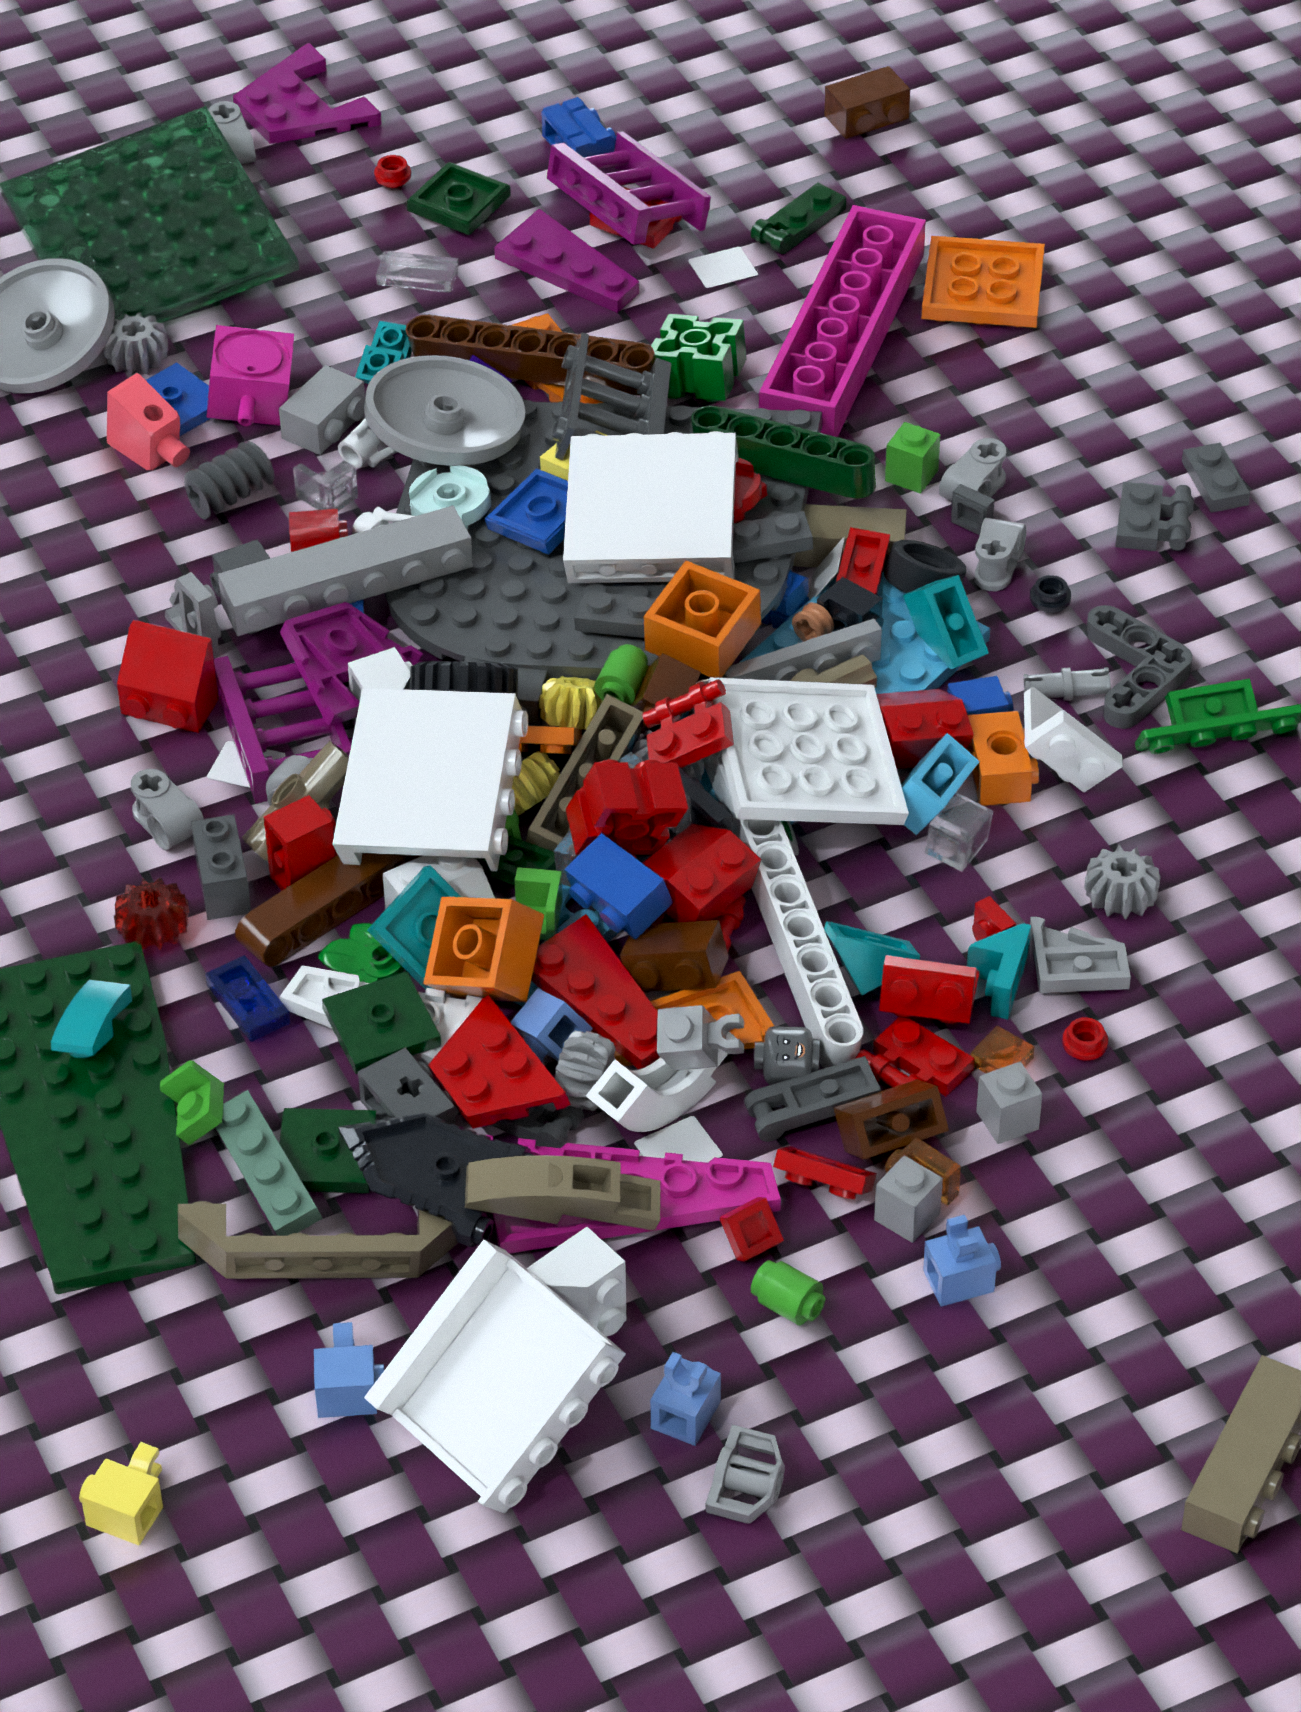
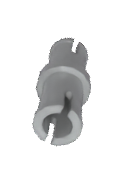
M1070 667L1061 668V672L1023 675L1024 692L1034 687L1047 698L1063 697L1064 701H1073V696L1107 694L1111 690L1108 667L1081 671H1071Z

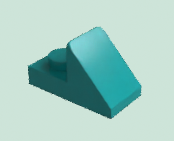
M1019 924L974 942L968 948L967 966L977 968L979 979L987 980L985 996L992 997L991 1016L1009 1019L1029 956L1032 926L1030 924Z

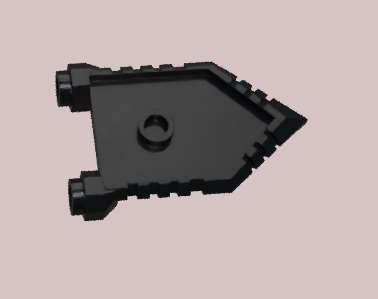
M428 1113L403 1116V1119L398 1117L389 1118L388 1122L382 1119L376 1120L375 1124L364 1122L338 1127L340 1136L344 1139L349 1150L352 1151L354 1160L358 1161L357 1165L360 1171H363L362 1174L372 1192L390 1199L399 1198L401 1203L408 1206L415 1205V1208L421 1211L430 1210L429 1214L437 1217L445 1216V1220L451 1222L452 1231L457 1242L469 1247H476L483 1240L489 1241L494 1228V1221L487 1218L485 1211L465 1208L466 1167L469 1162L514 1156H536L531 1154V1149L528 1147L496 1139L492 1141L491 1137L483 1134L476 1135L477 1132L470 1129L463 1130V1127L457 1124L445 1123L446 1120Z

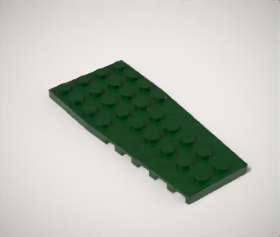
M140 941L0 969V1130L5 1140L10 1161L14 1166L22 1196H24L33 1230L36 1232L45 1265H47L56 1294L186 1267L197 1262L195 1252L178 1239V1204H188L180 1140L176 1136L177 1119L174 1100L160 1091V1081L170 1074L165 1036ZM89 980L131 985L132 1002L112 1019L113 1037L93 1056L77 1058L67 1052L51 1050L50 1042L61 1017L74 996Z

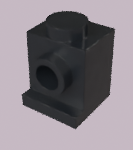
M844 577L840 578L817 599V604L823 606L833 619V632L871 619H875L881 629L883 627V598Z

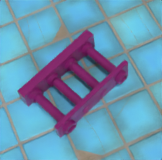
M617 132L614 152L589 157H582L565 143L551 145L547 179L633 245L646 242L649 222L682 216L685 221L697 230L702 231L706 229L711 196L625 132ZM614 167L618 170L616 172L606 174L601 171V169ZM634 183L640 186V188L630 190L622 187ZM657 199L668 202L650 207L643 203Z
M228 656L214 659L219 702L255 804L268 801L266 782L278 766L288 758L283 757L273 760L272 756L264 757L263 753L267 752V747L329 734L331 741L346 752L348 756L350 755L353 737L348 738L342 722L329 726L323 716L322 718L262 731L261 727H253L258 718L316 706L309 690L252 702L251 699H243L247 690L303 678L296 663L242 674L241 671H233ZM321 749L296 755L314 758Z

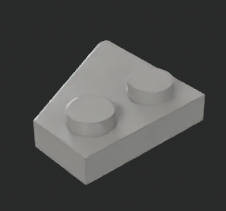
M190 572L176 579L174 585L175 592L171 594L169 599L174 607L165 611V618L175 630L211 638L215 659L220 657L218 638L221 637V631L215 619L214 608L218 605L217 598L209 585H203Z
M1030 917V925H1032L1031 942L1039 993L1121 990L1130 988L1131 976L1125 943L1105 937H1093L1088 932L1073 927L1070 928L1067 934L1044 927L1045 919Z

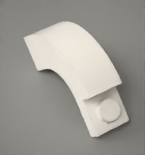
M730 1032L726 1035V1040L737 1039ZM718 1049V1066L728 1055L727 1052ZM660 1057L645 1068L629 1070L617 1060H614L586 1097L628 1130L634 1132L652 1131L676 1120L698 1103L716 1083L710 1076L717 1067L672 1070Z

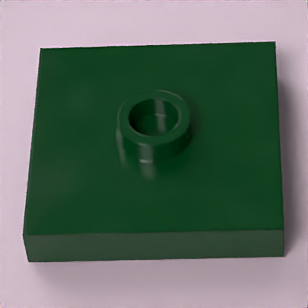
M448 162L407 200V211L470 235L511 196V189L508 184Z
M407 971L322 999V1009L355 1074L403 1048H406L413 1056L441 1046V1035Z
M284 1108L279 1144L307 1192L369 1193L370 1188L362 1174L363 1171H360L357 1165L358 1161L354 1160L352 1151L349 1150L344 1139L340 1136L338 1127L364 1122L375 1124L377 1112L376 1110Z

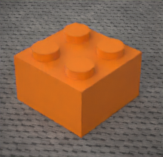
M685 560L643 616L645 651L657 656L664 653L700 671L706 676L722 678L761 625L760 590Z
M441 897L423 984L437 990H443L446 994L455 998L466 999L467 995L484 998L489 995L492 1000L527 1002L545 914L513 899Z

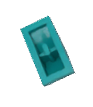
M829 921L825 923V933L849 978L861 995L882 985L883 965L886 955L920 959L919 953L910 941Z

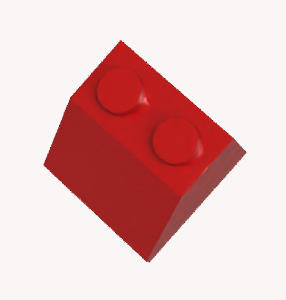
M133 620L129 627L117 680L121 714L199 733L219 700L212 639Z
M941 689L876 694L897 769L914 768L946 733L967 750L974 733L962 699Z
M691 824L644 861L643 864L663 878L673 904L665 913L675 922H692L714 919L752 888L762 859L730 830Z

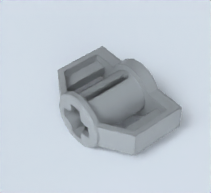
M732 1424L726 1444L722 1448L717 1460L713 1482L705 1503L706 1513L750 1524L776 1503L784 1479L785 1465L782 1462L774 1435ZM738 1447L774 1455L776 1465L736 1455ZM726 1489H730L762 1499L755 1505L722 1497Z

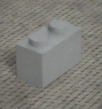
M325 365L279 408L282 439L321 455L332 443L337 442L341 435L355 421H359L363 417L365 405L364 381Z

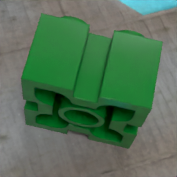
M668 314L660 329L661 338H655L651 345L656 358L671 363L668 398L678 399L684 397L689 392L695 393L696 399H703L707 402L726 401L734 386V376H739L747 360L744 321L742 319L713 317L711 322L699 321V316Z

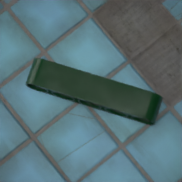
M718 406L701 407L693 412L691 416L693 434L713 431L736 433L738 456L753 465L754 473L854 499L865 498L875 491L874 452L867 445Z

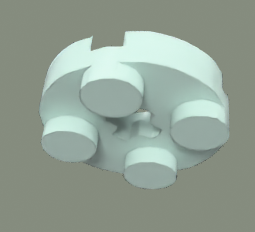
M450 466V472L438 475L437 468L429 470L416 478L409 489L412 516H418L454 505L466 529H468V525L481 519L492 506L487 479L478 470L467 466Z

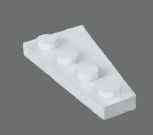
M301 966L280 995V1007L332 1029L322 1009V999L369 983L360 982L358 975ZM426 988L425 993L418 992L441 1035V1046L413 1055L417 1062L423 1061L428 1066L483 999L482 997L467 995L466 1000L446 997L445 991Z

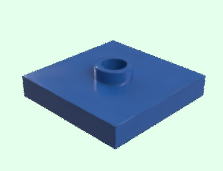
M177 362L146 379L178 412L180 416V436L211 419L207 418L209 385Z
M536 468L485 518L488 530L549 555L565 538L568 481Z

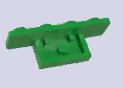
M1250 678L1170 691L1165 696L1172 725L1143 730L1135 741L1137 751L1150 750L1151 754H1161L1173 750L1175 745L1191 743L1192 747H1203L1214 743L1216 738L1231 736L1232 740H1244L1255 736L1257 731L1272 729L1275 734L1286 733L1296 729L1301 722V704L1258 711Z

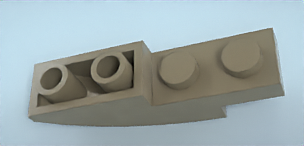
M547 1155L493 1158L469 1162L467 1165L465 1208L558 1224L562 1215H569L655 1231L660 1222V1180L621 1174V1162L595 1158Z

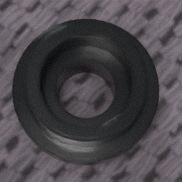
M1046 575L1040 577L1031 588L1030 601L1035 608L1047 613L1059 612L1070 605L1071 591L1063 578L1055 575Z

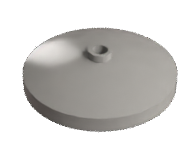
M44 259L17 267L0 277V390L11 393H34L54 388L80 374L101 353L110 337L115 312L112 297L104 282L95 271L73 260Z
M432 355L399 360L377 372L369 382L366 390L364 413L373 433L393 450L410 458L431 464L466 466L494 460L510 451L517 444L523 432L525 405L517 389L494 370L461 358Z

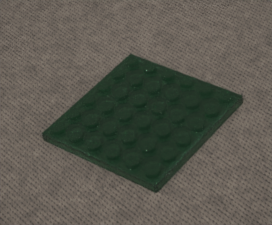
M206 106L0 183L1 195L37 259L73 260L95 271L104 282L112 297L115 312L114 319L122 320L124 314L132 317L140 312L143 318L155 316L156 321L162 323L299 270L298 258Z

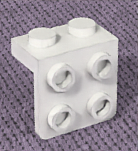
M1031 687L1024 692V744L1033 758L1042 760L1055 770L1062 780L1071 782L1082 792H1086L1122 768V754L1036 688Z

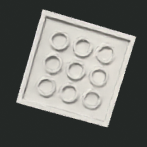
M709 678L708 683L717 679L723 682L726 694L713 700V703L715 705L722 702L730 710L734 745L721 750L720 753L736 819L887 825L905 824L909 812L874 685Z

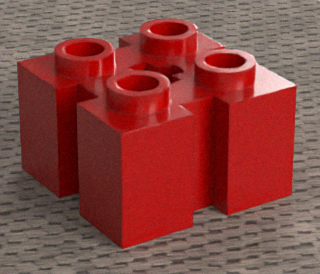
M608 759L594 762L583 780L584 786L576 791L565 810L576 855H579L601 833L631 855H653L664 846L670 837L668 827H677L689 808L677 763L645 760L638 763L634 768H629L628 762Z

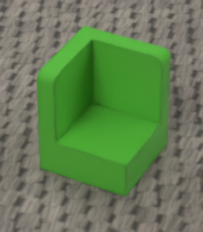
M517 867L515 876L516 901L545 914L540 939L548 940L557 934L563 903L562 871Z

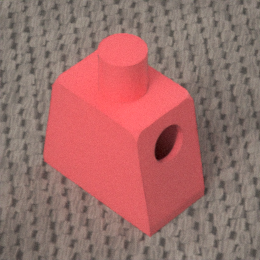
M139 373L134 374L107 391V443L146 470H154L166 461L173 467H179L188 459L190 449L180 441V416L178 412Z

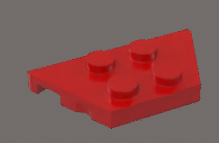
M489 995L478 1003L428 1064L435 1080L443 1090L447 1091L457 1109L472 1129L492 1125L503 1119L514 1120L528 1117V1108L553 1102L556 1110L571 1105L565 1091Z

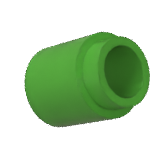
M629 644L621 645L613 650L595 681L594 688L599 698L603 701L608 694L631 705L636 698L648 669L646 654L640 648Z
M768 1260L763 1263L751 1284V1293L758 1297L759 1304L799 1326L808 1320L814 1321L821 1313L826 1300L822 1294L823 1284L783 1261L775 1263Z

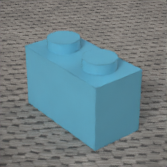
M948 733L917 763L901 784L909 812L904 825L915 835L944 809L980 762Z

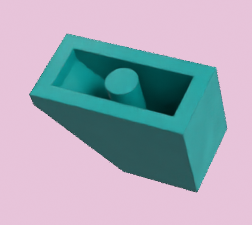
M959 575L934 581L903 595L917 634L950 669H954L989 653Z

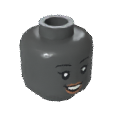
M770 1027L765 1032L764 1042L755 1041L754 1069H763L764 1079L769 1085L798 1076H806L811 1072L818 1071L820 1039H813L811 1031L805 1027Z

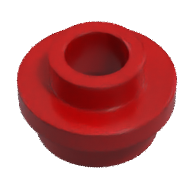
M387 155L379 159L374 170L375 180L387 188H398L411 179V168L402 156Z
M1082 1017L1072 1021L1065 1029L1062 1045L1064 1050L1076 1059L1094 1060L1106 1052L1108 1048V1035L1099 1021L1093 1018Z

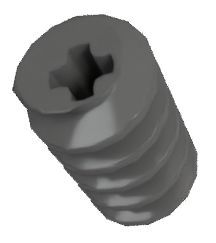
M245 441L239 444L237 448L227 450L224 455L220 454L212 458L211 462L207 461L199 465L198 469L193 468L187 471L184 477V487L192 508L200 518L205 520L211 516L210 508L217 513L224 510L223 501L231 506L237 503V495L243 499L250 496V488L256 492L262 490L263 481L269 485L273 484L275 479L271 461L264 451L255 443Z

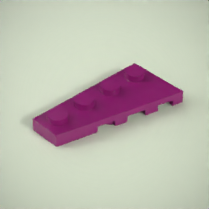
M541 209L535 211L494 247L495 259L616 313L621 311L639 294V281Z

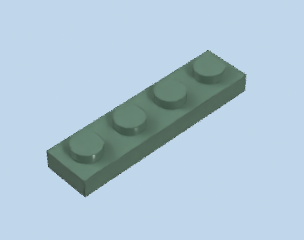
M247 1090L223 1104L222 1123L215 1128L276 1235L288 1236L298 1233L323 1219L249 1091Z

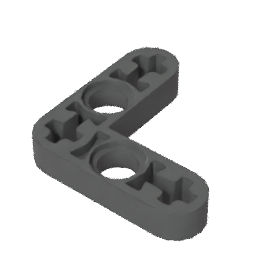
M1102 605L1093 608L1088 613L1086 631L1088 639L1136 666L1105 695L1103 717L1110 726L1121 729L1131 728L1163 702L1168 692L1175 691L1189 678L1193 655L1185 645L1118 608ZM1137 640L1144 641L1150 646L1135 648L1129 643ZM1147 681L1153 682L1159 687L1150 690L1143 689L1137 684Z

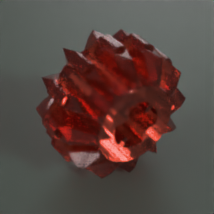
M142 877L139 886L126 884L124 894L116 896L114 904L115 915L113 916L115 928L118 929V934H122V938L126 943L137 941L138 944H141L143 951L148 946L155 945L161 951L163 943L177 944L179 934L187 932L189 924L188 913L190 912L189 904L185 894H181L177 883L166 885L161 877L154 883H147Z

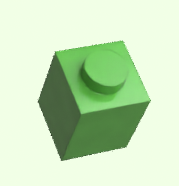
M904 422L887 444L885 481L921 494L939 470L941 434Z

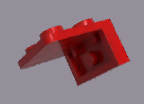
M886 955L883 965L879 1011L890 1012L899 1017L918 1016L938 1019L948 1024L958 1022L970 1024L978 986L979 971L975 967Z

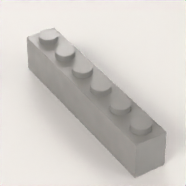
M454 505L219 573L221 604L237 636L244 635L336 604L356 602L473 567L471 536Z

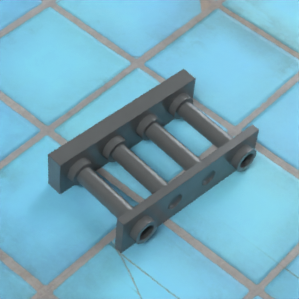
M581 332L576 346H568L562 362V368L567 369L561 416L556 420L551 439L557 441L555 458L563 460L569 447L571 436H585L588 434L605 436L578 427L577 419L625 435L630 433L642 435L664 434L671 363L656 358L651 371L644 370L641 374L588 356L586 353L589 334ZM584 371L635 388L637 393L641 395L637 397L584 379ZM584 395L634 412V417L638 419L635 421L580 402V397Z

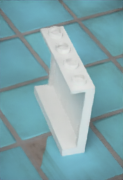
M713 431L702 434L671 432L655 435L630 433L627 435L608 436L598 434L571 436L563 554L567 582H670L685 560L734 579L732 551L736 462L739 459L736 433Z
M362 688L333 839V846L342 863L360 865L362 853L485 858L490 870L497 871L500 855H505L508 847V832L505 828L507 815L513 814L515 806V794L512 789L513 777L519 776L521 771L522 758L521 752L518 749L520 737H525L528 731L527 711L521 709L516 694Z
M483 1240L364 1398L377 1410L392 1415L481 1496L478 1500L479 1503L505 1514L509 1508L522 1500L527 1491V1484L539 1468L547 1465L553 1459L558 1449L557 1445L567 1431L584 1418L588 1410V1404L598 1390L612 1381L617 1374L618 1364L626 1353L506 1250Z

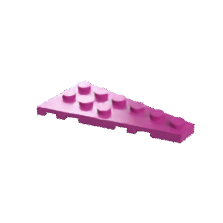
M486 1135L488 1137H491V1140L493 1141V1136ZM518 1138L517 1144L530 1148L531 1154L536 1156H573L621 1162V1174L660 1180V1222L655 1230L719 1221L720 1216L757 1197H766L772 1212L781 1210L780 1194L772 1165L768 1162L714 1157L707 1163L683 1160V1154L665 1152L664 1158L640 1156V1150L573 1143H567L561 1148L536 1146V1140ZM492 1213L498 1246L508 1253L559 1246L585 1227H588L600 1239L653 1231L569 1215H562L558 1224Z

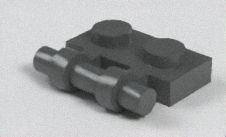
M1123 482L1115 547L1156 551L1157 541H1167L1173 550L1185 548L1192 528L1188 517L1193 513L1194 499L1191 496L1190 487L1179 485L1176 487L1173 496L1165 497L1162 496V485ZM1160 516L1172 517L1169 521L1160 520Z

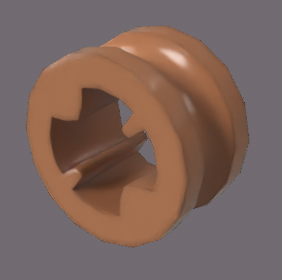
M808 603L803 607L802 611L797 612L792 618L793 629L803 642L831 633L834 630V622L831 615L823 606L817 603Z

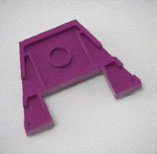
M310 43L299 48L233 95V103L239 106L242 116L269 144L315 137V130L333 128L339 133L351 131V124L368 122V127L382 124L381 112L364 96L331 109L302 81L327 71L326 59Z
M348 602L285 620L280 631L316 705L329 726L356 718L360 701L343 684L349 681V662L394 647L404 662L410 661L412 665L423 662L421 660L422 652L412 645L401 647L387 637L390 632L388 629Z

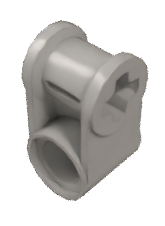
M220 101L210 106L208 109V119L213 130L210 138L218 168L255 162L256 155L252 135L246 127L239 106L229 101Z
M983 438L973 443L971 448L944 473L939 486L940 496L952 501L953 491L962 484L991 498L1006 482V473L1002 468V463L1006 458L1004 443L993 438Z
M984 518L975 548V554L979 562L975 570L974 582L978 587L987 591H999L1008 587L1017 562L1023 554L1027 532L1026 524Z
M145 769L137 772L132 777L131 791L136 797V801L132 806L133 817L153 837L159 847L163 850H168L193 836L191 821L204 818L199 807L190 797H187L160 770Z

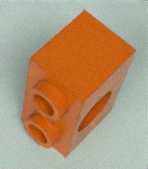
M1010 711L968 715L974 736L967 751L980 761L972 771L979 806L1030 802L1032 784H1038L1039 769L1037 759L1030 758L1029 752L1025 748V728H1022L1019 712Z

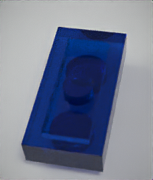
M245 955L205 973L208 988L250 1042L290 1024L289 1010Z

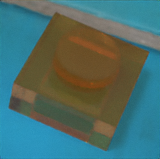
M997 1025L974 1048L971 1056L975 1058V1068L984 1073H989L1020 1061L1026 1067L1034 1058L1035 1046Z

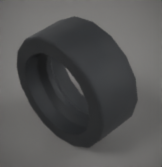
M899 540L895 542L884 568V577L887 581L905 593L934 581L959 575L963 583L966 575V565L958 557L940 547L915 540Z

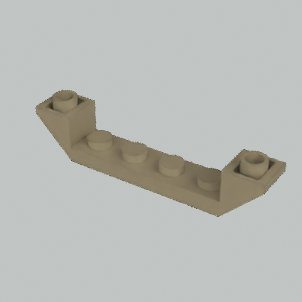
M207 1201L178 1204V1239L226 1279L419 1278L458 1244L452 1231L451 1222L445 1220L443 1215L437 1217L429 1214L430 1210L421 1211L418 1209L417 1235H405L402 1233H388L386 1235L341 1233L338 1235L309 1236L304 1233H293L288 1236H261L255 1233H246L240 1236H226V1204H213Z

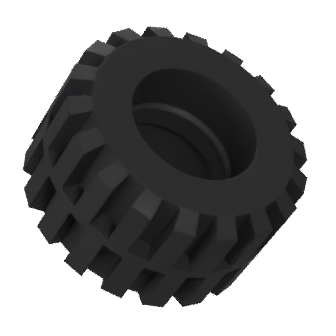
M419 662L411 666L410 690L515 693L518 698V669L508 664Z

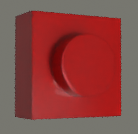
M990 896L975 903L972 932L976 941L1016 926V922Z
M757 1197L719 1217L737 1261L745 1262L784 1241L766 1197Z

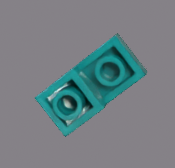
M379 321L371 346H365L355 378L369 384L376 373L384 367L399 360L410 358L412 349L405 331L406 325Z
M89 980L74 996L61 1017L50 1042L51 1050L67 1052L77 1058L93 1056L113 1037L112 1019L132 1002L131 985Z

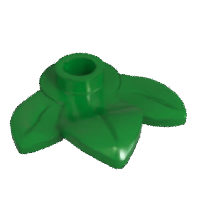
M370 923L354 924L350 930V939L332 941L318 955L320 962L327 968L336 972L358 975L360 982L372 983L403 973L404 968L367 931L372 925Z

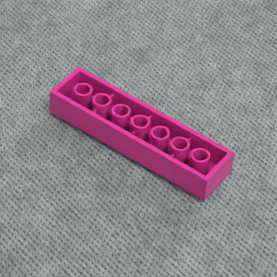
M856 205L852 206L759 391V408L767 410L793 411L801 409L821 411V433L838 437L924 257L926 220Z

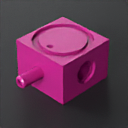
M216 325L209 380L207 418L238 421L242 426H250L253 423L280 426L279 408L288 400L294 333Z

